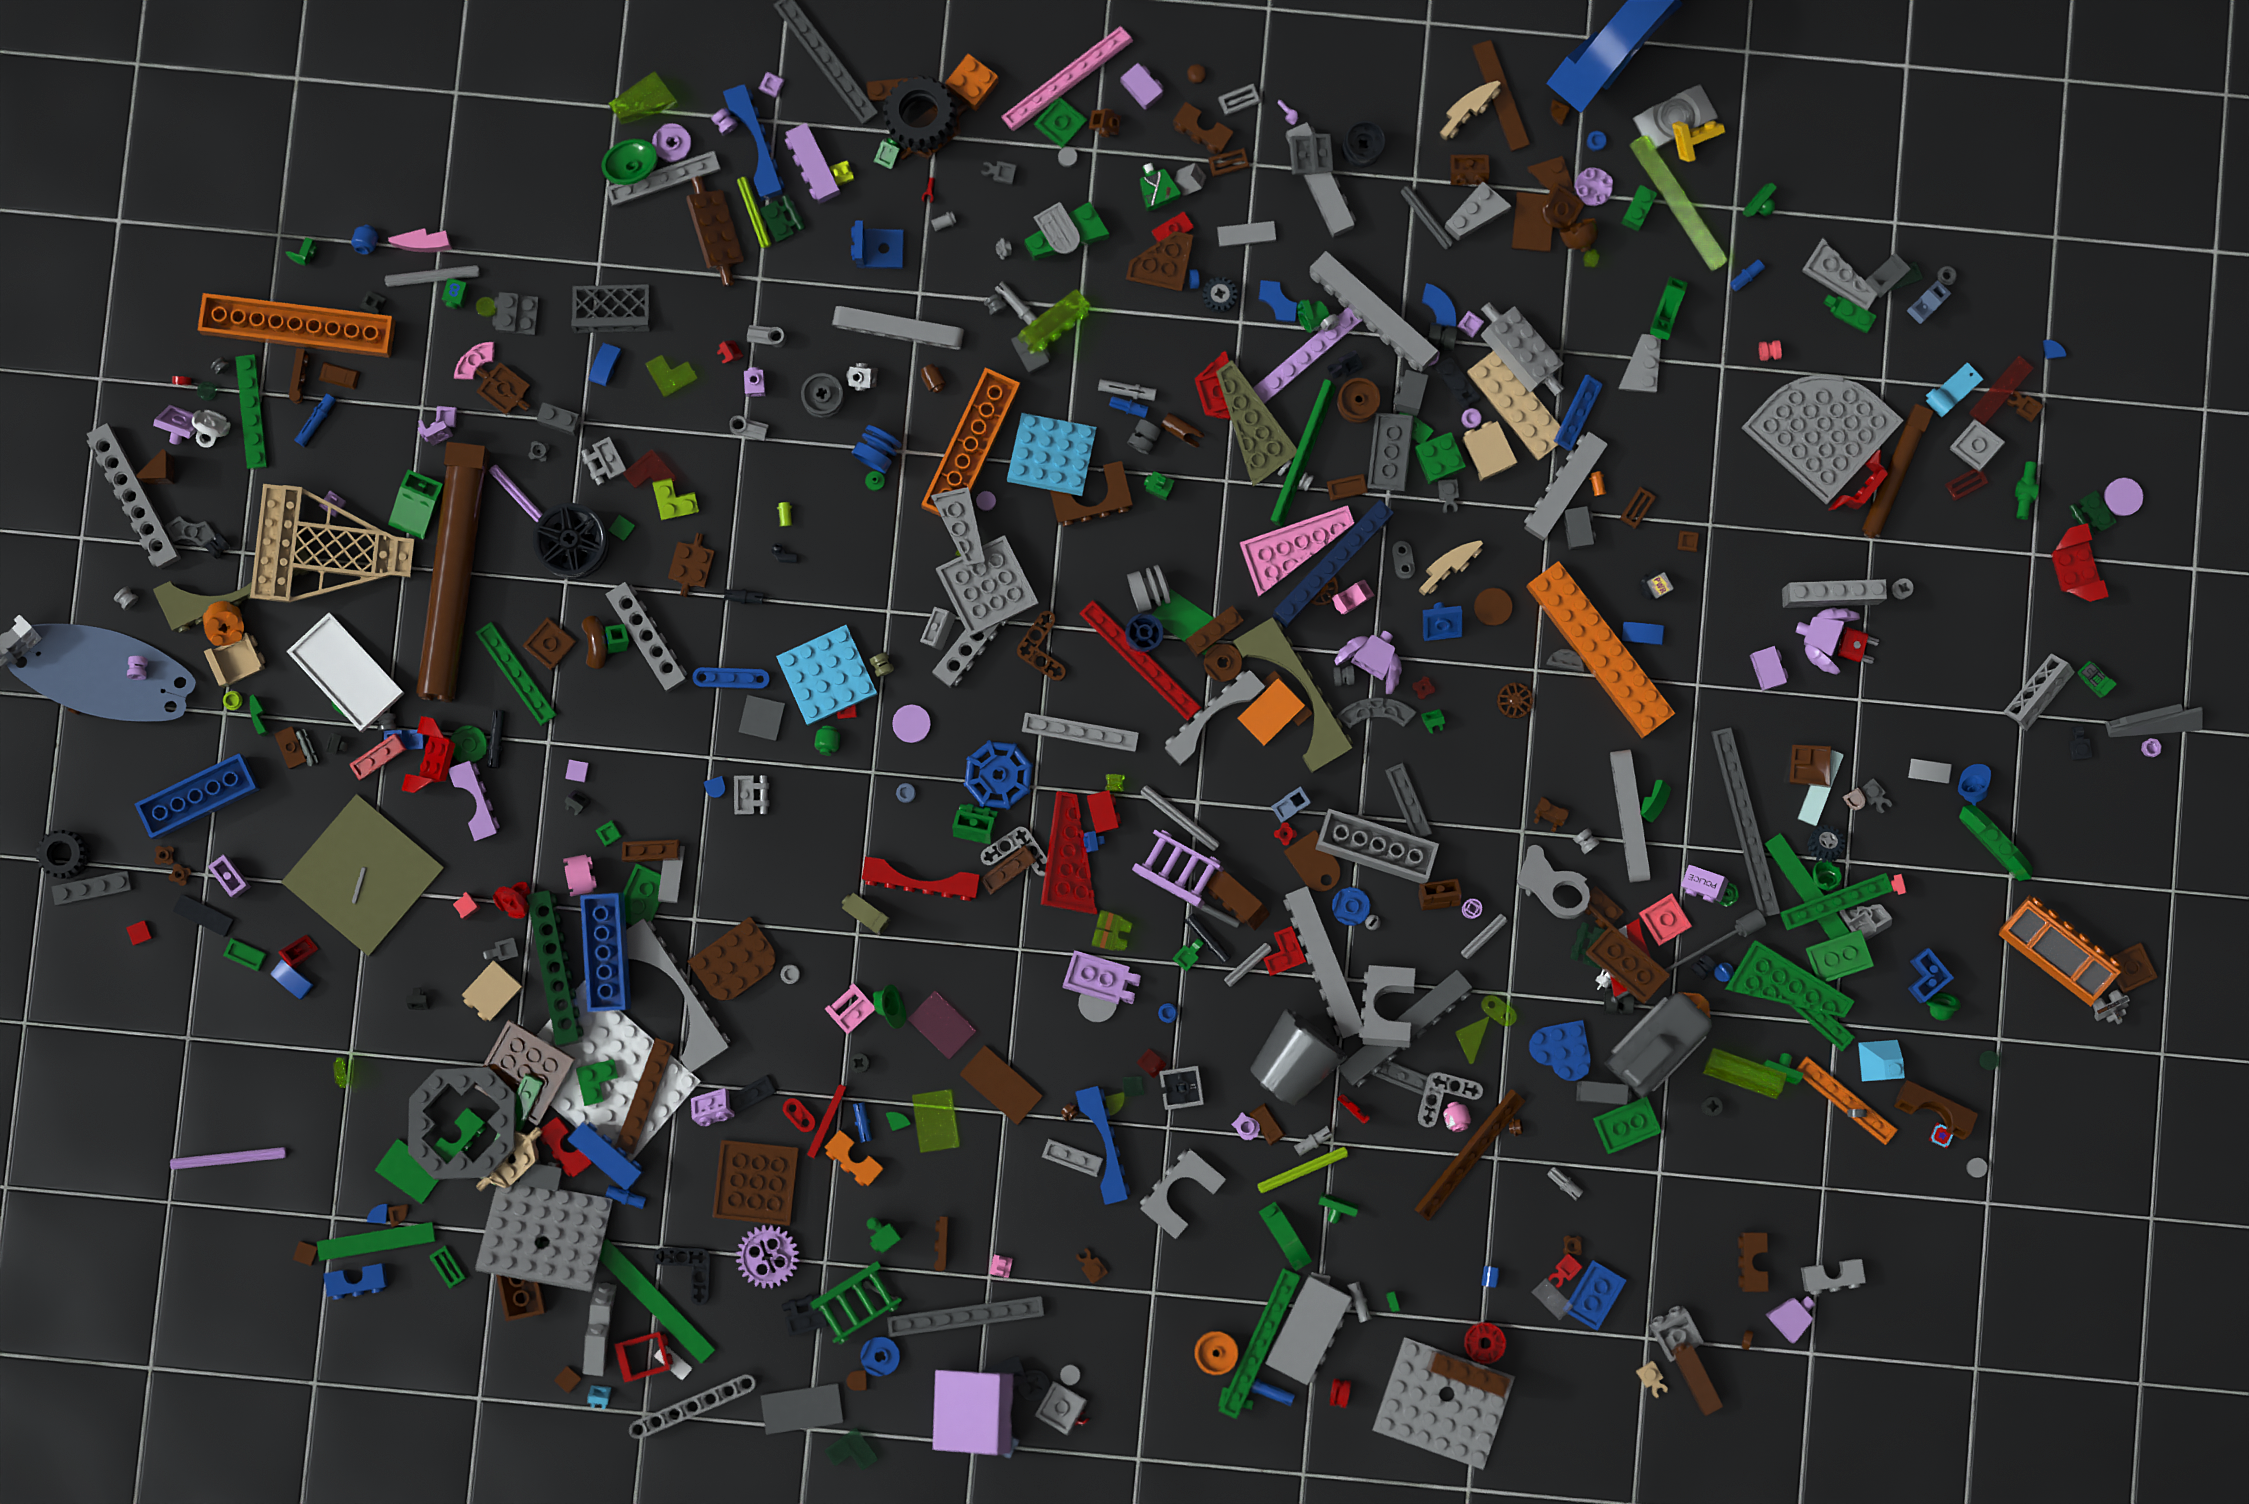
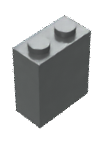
M1587 1081L1577 1082L1576 1101L1627 1105V1101L1631 1100V1089H1628V1085Z

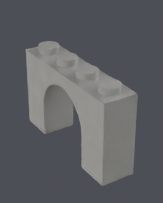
M1369 965L1368 972L1364 974V983H1367V990H1363L1362 1001H1366L1365 1008L1361 1009V1019H1364V1026H1360L1359 1037L1363 1038V1044L1410 1048L1411 1023L1384 1020L1376 1013L1374 1005L1380 996L1389 992L1414 993L1415 968Z
M1191 1149L1188 1152L1184 1150L1177 1158L1180 1162L1176 1166L1171 1165L1165 1172L1167 1177L1162 1182L1159 1179L1152 1188L1155 1190L1151 1196L1146 1195L1140 1202L1142 1205L1140 1209L1175 1239L1188 1224L1169 1207L1167 1203V1190L1169 1186L1179 1178L1190 1177L1197 1180L1214 1194L1226 1180Z

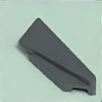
M2177 704L2108 721L2105 724L2109 737L2200 731L2203 724L2202 707L2183 711L2182 705Z

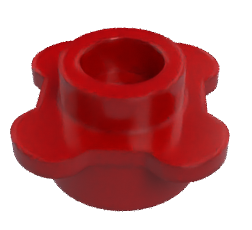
M1286 822L1282 823L1281 828L1274 832V837L1279 838L1285 846L1289 844L1292 838L1297 836L1296 830H1292Z

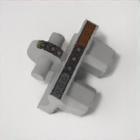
M2119 990L2111 992L2108 997L2112 1003L2106 1005L2103 998L2096 999L2093 1003V1008L2095 1010L2094 1017L2097 1021L2107 1018L2108 1022L2115 1020L2117 1024L2122 1023L2121 1017L2126 1015L2124 1008L2128 1007V1002L2130 1001L2127 995L2123 996Z

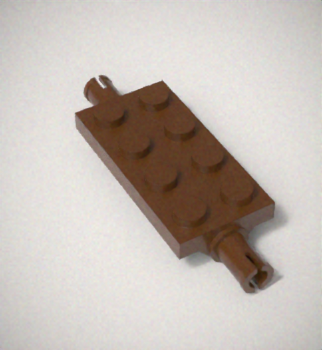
M696 176L691 178L695 194L688 195L686 199L708 269L716 268L720 272L724 287L727 285L731 286L735 284L730 268L734 264L742 263L744 258L723 190L706 191L703 176H699V178Z

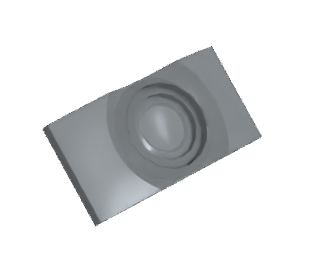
M1697 85L1663 103L1651 107L1634 117L1633 120L1651 152L1675 140L1672 123L1677 121L1686 123L1690 130L1692 128H1699L1718 117L1701 85Z

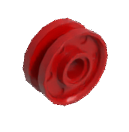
M1479 1322L1467 1331L1464 1338V1346L1467 1354L1474 1361L1481 1364H1490L1497 1361L1503 1355L1506 1348V1339L1503 1332L1496 1325L1489 1322ZM1482 1338L1490 1339V1345L1487 1348L1480 1346Z

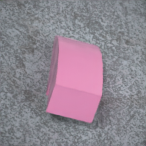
M424 228L388 238L392 246L409 251L440 252L452 249L449 235L446 231L429 235Z

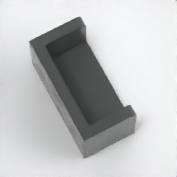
M1894 253L1865 282L1881 298L1911 268Z

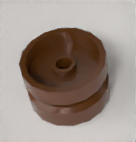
M1350 379L1339 391L1337 401L1339 413L1351 423L1360 424L1369 421L1374 417L1379 407V390L1368 379ZM1356 398H1359L1361 403L1356 402Z

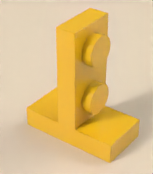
M1680 121L1672 123L1680 159L1687 162L1696 160L1693 145L1724 133V125L1710 121L1705 123L1703 127L1689 130L1686 123Z

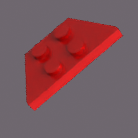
M1226 351L1221 353L1194 380L1205 416L1231 420L1216 374L1217 370L1229 362Z

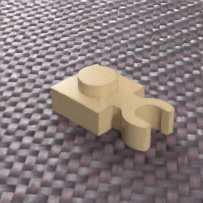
M1653 1361L1636 1370L1645 1387L1652 1386V1394L1656 1398L1659 1397L1656 1392L1659 1387L1665 1393L1668 1392L1667 1387L1659 1382L1663 1377Z

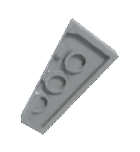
M969 488L931 495L966 567L985 563Z

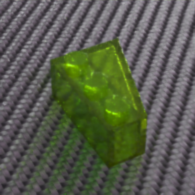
M655 71L608 103L621 124L644 118V116L653 113L657 114L669 108L679 107L677 101Z

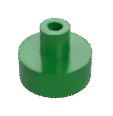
M873 471L866 476L865 482L871 491H879L884 487L885 479L880 472Z

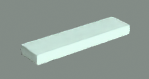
M1833 750L1831 755V787L1843 758V754ZM1810 785L1798 820L1816 826L1831 787Z

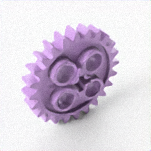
M763 1225L762 1231H759L756 1227L755 1234L750 1231L748 1232L749 1239L742 1238L745 1244H738L742 1248V1251L736 1252L737 1255L741 1256V1259L736 1260V1262L742 1263L738 1270L744 1269L745 1272L742 1276L749 1275L748 1282L754 1279L755 1286H758L760 1282L762 1283V1288H765L767 1283H769L770 1288H773L774 1282L781 1286L780 1280L782 1279L787 1282L786 1275L793 1276L790 1270L797 1269L793 1265L794 1262L799 1261V1259L794 1258V1255L799 1253V1251H794L793 1249L797 1246V1243L791 1244L793 1236L786 1238L788 1231L781 1234V1227H778L776 1231H774L773 1225L769 1227V1230ZM771 1238L778 1241V1247L774 1250L768 1246V1241ZM761 1240L765 1244L767 1253H772L773 1255L770 1260L775 1268V1273L772 1272L769 1261L763 1259L765 1252L760 1244ZM751 1247H759L760 1254L758 1257H753L750 1254ZM779 1256L784 1257L786 1261L783 1267H778L775 1263L776 1258ZM760 1264H765L768 1268L765 1275L758 1273L757 1269Z

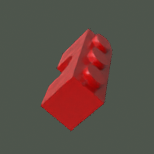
M560 1117L554 1118L541 1128L543 1133L539 1136L540 1140L544 1145L548 1144L552 1148L551 1154L557 1161L561 1160L564 1164L562 1168L568 1176L577 1177L593 1164L580 1150L569 1153L564 1149L563 1140L571 1131Z

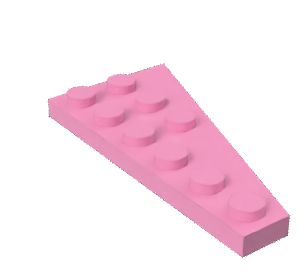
M1345 506L1240 542L1258 597L1354 525L1349 507Z

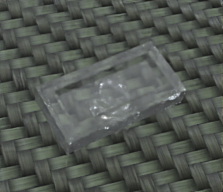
M1544 1279L1532 1291L1559 1320L1573 1308V1305L1547 1279Z

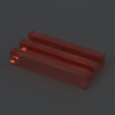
M1973 469L1946 483L1945 486L1948 488L1950 495H1952L1953 501H1956L1986 485L1988 481L1982 471L1979 472ZM1978 472V476L1955 488L1952 487L1953 484ZM1979 479H1982L1981 483L1965 490L1964 492L1958 495L1955 493L1956 491L1968 486L1969 484Z

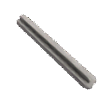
M475 265L385 276V283L390 287L442 281L448 278L477 277L480 275L479 267Z
M1146 785L1141 790V794L1208 848L1212 851L1218 848L1220 843L1149 786Z

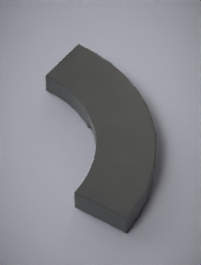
M1368 698L1347 706L1336 715V718L1348 729H1351L1362 720L1374 717L1391 719L1404 727L1417 712L1396 700Z

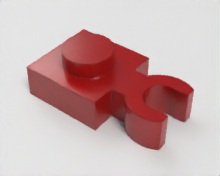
M1568 1253L1555 1266L1558 1272L1550 1274L1548 1280L1551 1281L1552 1278L1557 1277L1559 1282L1556 1284V1287L1559 1288L1563 1284L1565 1277L1570 1281L1583 1265Z

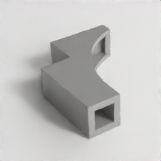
M597 1283L590 1304L589 1326L585 1337L583 1374L603 1376L606 1367L608 1337L616 1285L609 1283Z

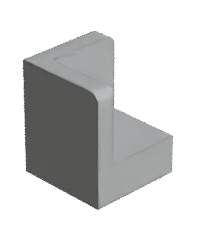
M1194 163L1177 171L1174 184L1183 195H1188L1202 189L1206 175Z

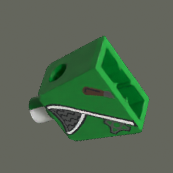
M1153 163L1142 167L1146 176L1140 179V186L1147 212L1180 199L1181 193L1165 169L1156 172Z

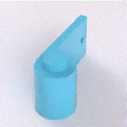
M1967 362L1938 390L1932 389L1926 395L1928 397L1926 402L1940 417H1943L1983 378Z

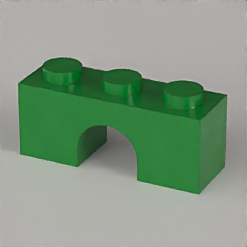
M466 1108L454 1122L461 1129L462 1135L460 1140L456 1143H451L441 1137L433 1147L447 1163L460 1150L467 1152L473 1145L472 1140L475 1136H481L486 1130L484 1126L487 1122L470 1108Z

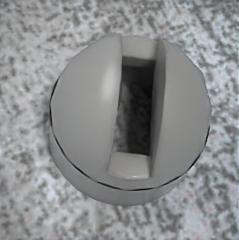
M1370 915L1366 918L1365 925L1369 930H1376L1380 927L1381 921L1378 916ZM1374 918H1376L1377 921L1374 923V925L1372 927L1369 926L1371 921Z

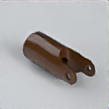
M1170 412L1161 424L1163 429L1194 447H1199V443L1193 440L1188 433H1193L1200 438L1205 436L1203 432Z

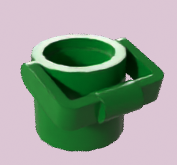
M1301 300L1296 307L1300 324L1309 333L1320 328L1321 322L1330 316L1325 305L1319 300L1311 305L1309 300Z

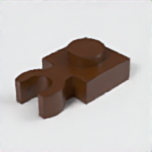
M2014 391L2012 395L2017 400L2012 401L2008 398L2007 404L2011 407H2018L2016 413L2032 423L2042 410L2043 405L2028 395L2023 399L2018 391Z
M1085 1248L1087 1257L1082 1259L1077 1254L1076 1258L1078 1261L1084 1262L1085 1266L1081 1269L1090 1282L1094 1284L1108 1272L1097 1257L1093 1260L1090 1258L1091 1253Z

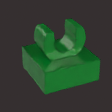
M1440 709L1421 714L1422 720L1430 733H1433L1432 728L1437 725L1440 731L1443 730L1442 724L1445 723Z

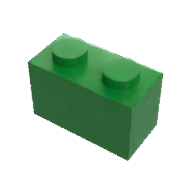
M1640 185L1621 224L1639 231L1657 193Z

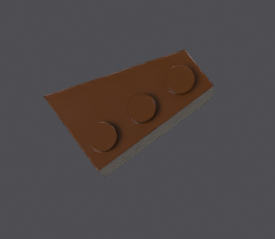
M1224 870L1223 872L1218 871L1206 884L1210 890L1208 893L1215 900L1219 898L1223 902L1222 906L1225 909L1236 913L1235 917L1243 924L1247 923L1254 931L1270 915L1263 903Z

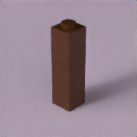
M1688 1341L1676 1344L1671 1353L1701 1412L1707 1416L1723 1407L1693 1346Z

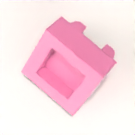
M994 1255L989 1274L1009 1278L1013 1259Z

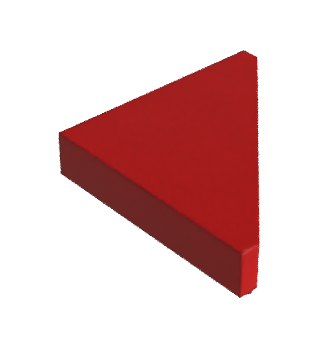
M1344 1094L1340 1095L1338 1100L1362 1124H1365L1369 1117L1365 1116Z

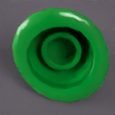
M1937 992L1926 1001V1004L1930 1006V1014L1938 1020H1949L1954 1015V1012L1961 1008L1958 998L1947 992Z

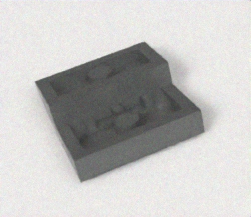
M1311 134L1310 136H1291L1289 138L1292 175L1333 172L1330 134Z

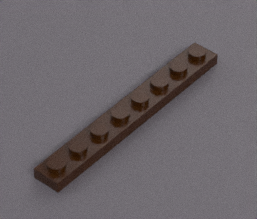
M1512 1089L1508 1092L1414 1210L1427 1221L1432 1218L1524 1104L1525 1100Z

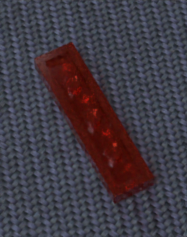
M2018 356L1969 414L1984 425L2030 373L2033 367Z

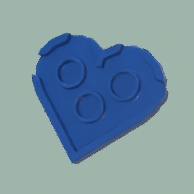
M1583 1020L1544 1027L1532 1035L1529 1041V1051L1532 1058L1542 1065H1552L1554 1072L1560 1078L1566 1081H1576L1583 1078L1589 1072L1590 1054Z

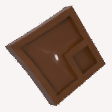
M1792 745L1790 784L1830 788L1832 747Z

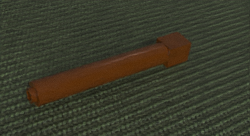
M1918 404L1912 407L1904 425L1903 433L1887 468L1888 475L1881 482L1863 525L1862 531L1865 532L1864 536L1871 539L1880 537L1933 410Z

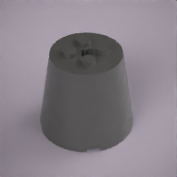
M1286 1008L1250 1070L1260 1081L1262 1087L1268 1091L1271 1090L1282 1102L1286 1101L1295 1106L1334 1071L1347 1056L1338 1045L1332 1046L1327 1041L1329 1037L1295 1011L1293 1014H1290L1292 1011Z

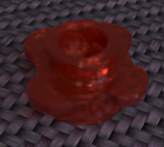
M1423 677L1418 683L1414 682L1412 685L1413 690H1416L1419 699H1425L1426 695L1433 694L1435 691L1428 677Z

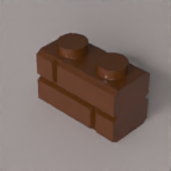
M1458 879L1420 884L1418 896L1422 911L1460 906L1461 889Z

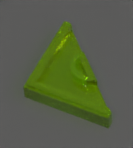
M1488 1017L1455 1032L1469 1064L1474 1062L1489 1020Z

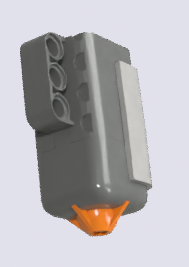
M1676 993L1668 998L1663 997L1611 1051L1613 1055L1604 1064L1625 1085H1628V1088L1637 1097L1644 1099L1651 1091H1655L1706 1038L1705 1035L1712 1028L1709 1002L1702 995L1695 993Z

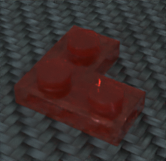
M652 449L622 473L635 489L649 477L654 482L672 478V482L677 479Z

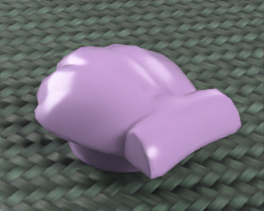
M1243 1112L1232 1123V1126L1237 1129V1132L1243 1139L1252 1140L1253 1137L1258 1136L1260 1130L1259 1123L1250 1117H1246Z

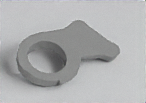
M1538 845L1530 846L1527 850L1526 860L1517 878L1518 886L1525 889L1528 896L1535 893L1548 910L1559 918H1576L1583 914L1588 907L1590 894L1589 888L1585 884L1587 879L1573 871H1553L1544 857L1543 849ZM1561 885L1574 886L1580 891L1582 902L1574 908H1563L1553 899V892Z

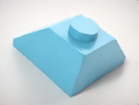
M1898 1040L1858 1043L1862 1081L1905 1078L1903 1058Z

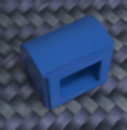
M1484 1266L1482 1286L1496 1288L1500 1269Z

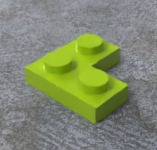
M672 478L653 482L661 520L699 512L695 492L676 496Z

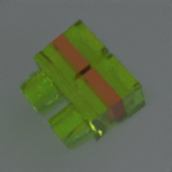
M1101 910L1096 926L1099 929H1095L1091 946L1114 951V949L1125 951L1127 940L1118 938L1119 931L1130 933L1132 923L1124 920L1122 916Z

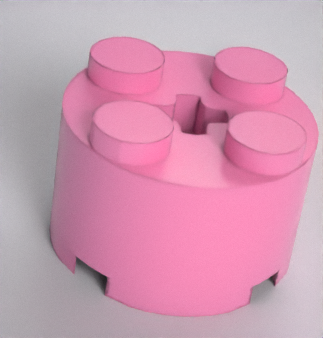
M585 854L563 859L564 863L568 862V866H565L568 887L573 889V892H570V896L593 892V889L597 886L595 876L590 875V870L593 869L591 857H587Z

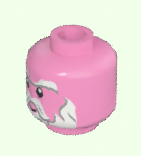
M1459 1102L1450 1103L1443 1112L1447 1128L1454 1132L1466 1130L1471 1122L1468 1108L1466 1105L1459 1104Z

